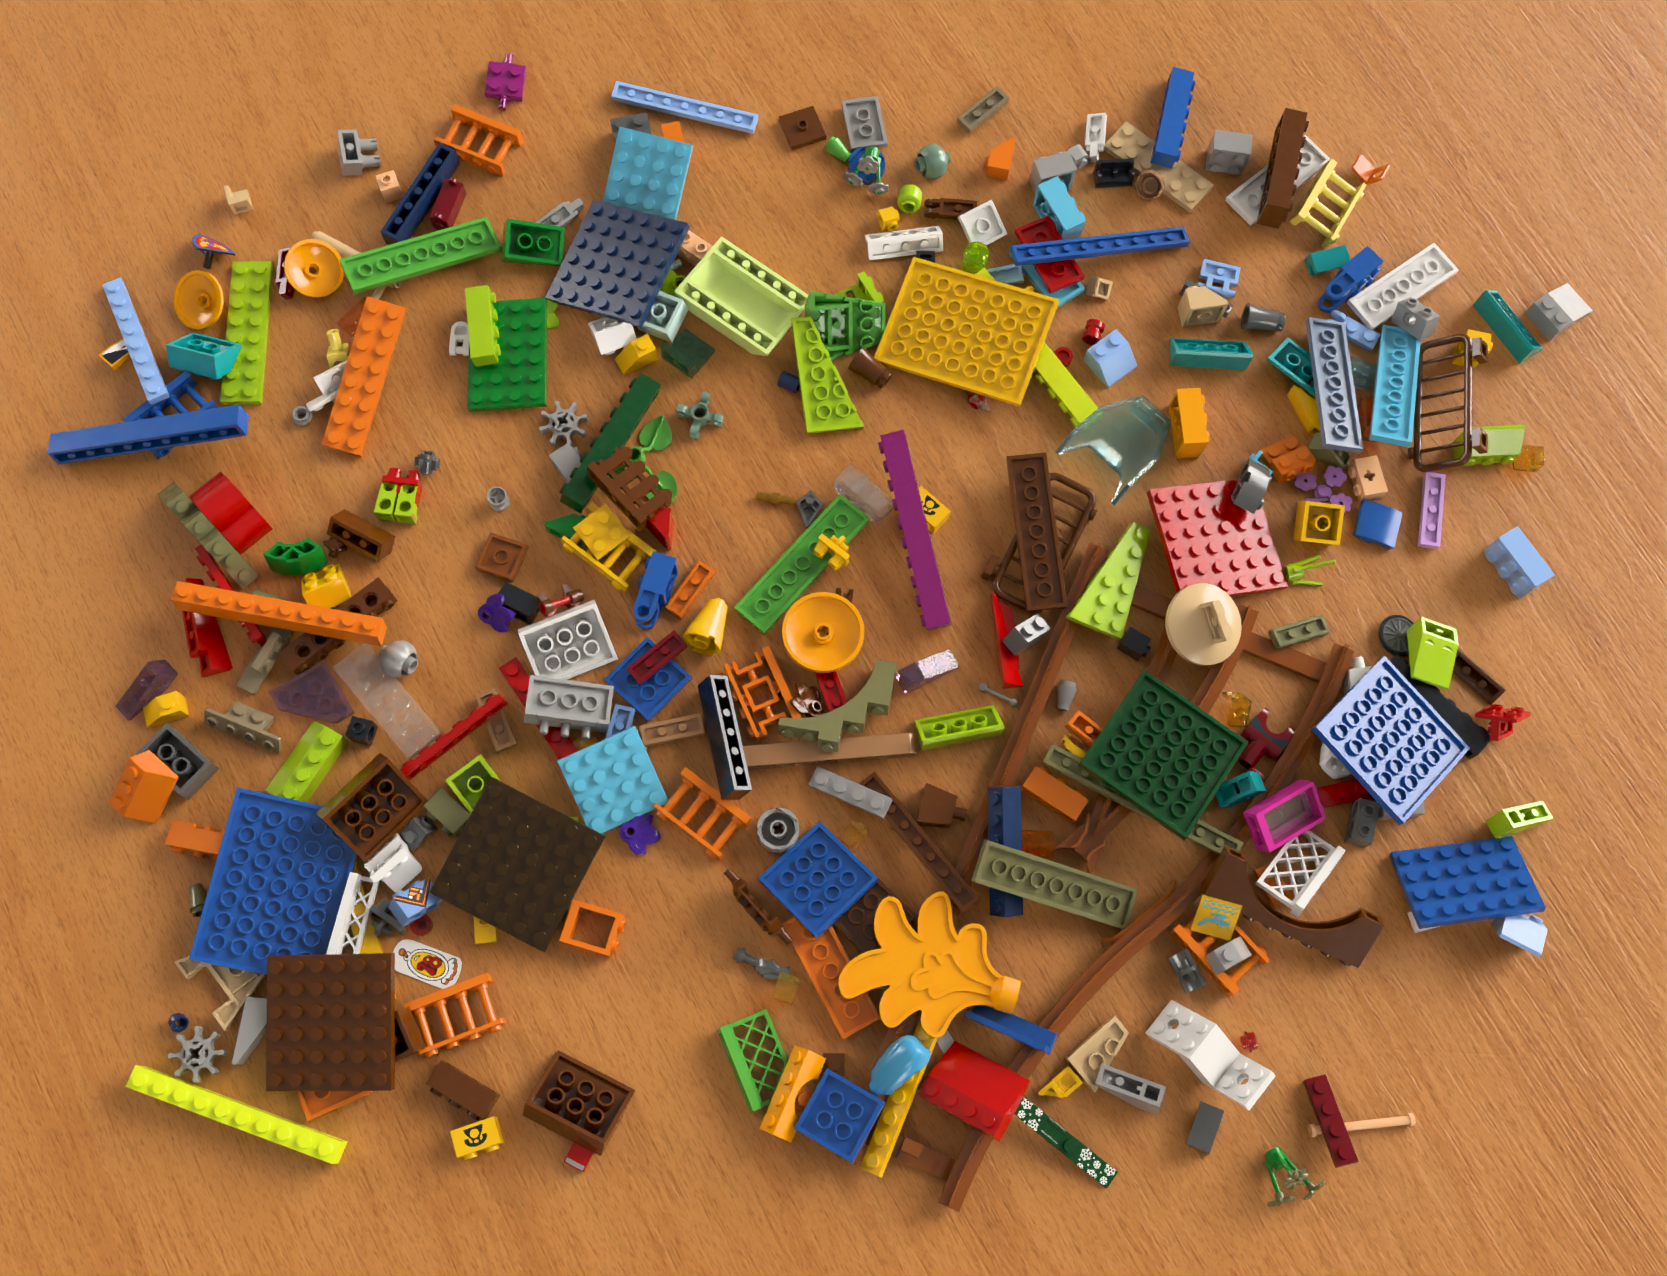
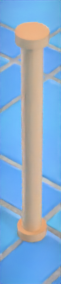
M1407 1113L1406 1116L1344 1122L1347 1131L1401 1125L1413 1127L1416 1125L1413 1113ZM1308 1124V1132L1311 1138L1322 1134L1319 1125Z

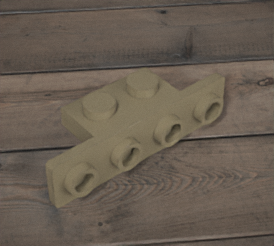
M272 627L266 636L267 641L265 645L259 647L238 681L237 686L252 694H256L279 657L278 652L285 647L294 631Z
M236 702L225 715L210 708L204 710V720L208 726L239 737L248 743L261 746L268 751L278 754L281 752V738L266 732L274 723V716L240 702Z

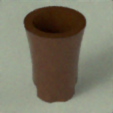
M865 347L857 353L848 367V370L857 373L881 389L885 387L893 375Z

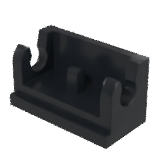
M1134 159L1097 160L1093 171L1095 188L1132 186L1135 171H1132Z
M505 582L498 594L504 595L503 607L513 611L516 614L514 618L526 624H532L540 611L536 596Z

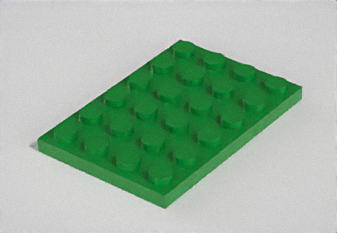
M546 298L496 301L494 309L497 311L498 321H495V326L499 330L497 344H499L501 355L498 356L499 363L476 367L470 358L469 347L467 409L469 412L547 407Z

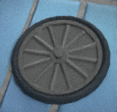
M1392 615L1385 618L1379 627V639L1383 647L1393 655H1409L1407 629L1414 623L1402 615Z

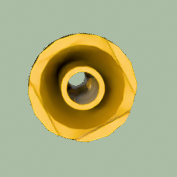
M720 598L710 599L683 632V641L687 646L689 644L693 646V651L707 656H714L715 652L717 654L720 653L728 608L724 600Z

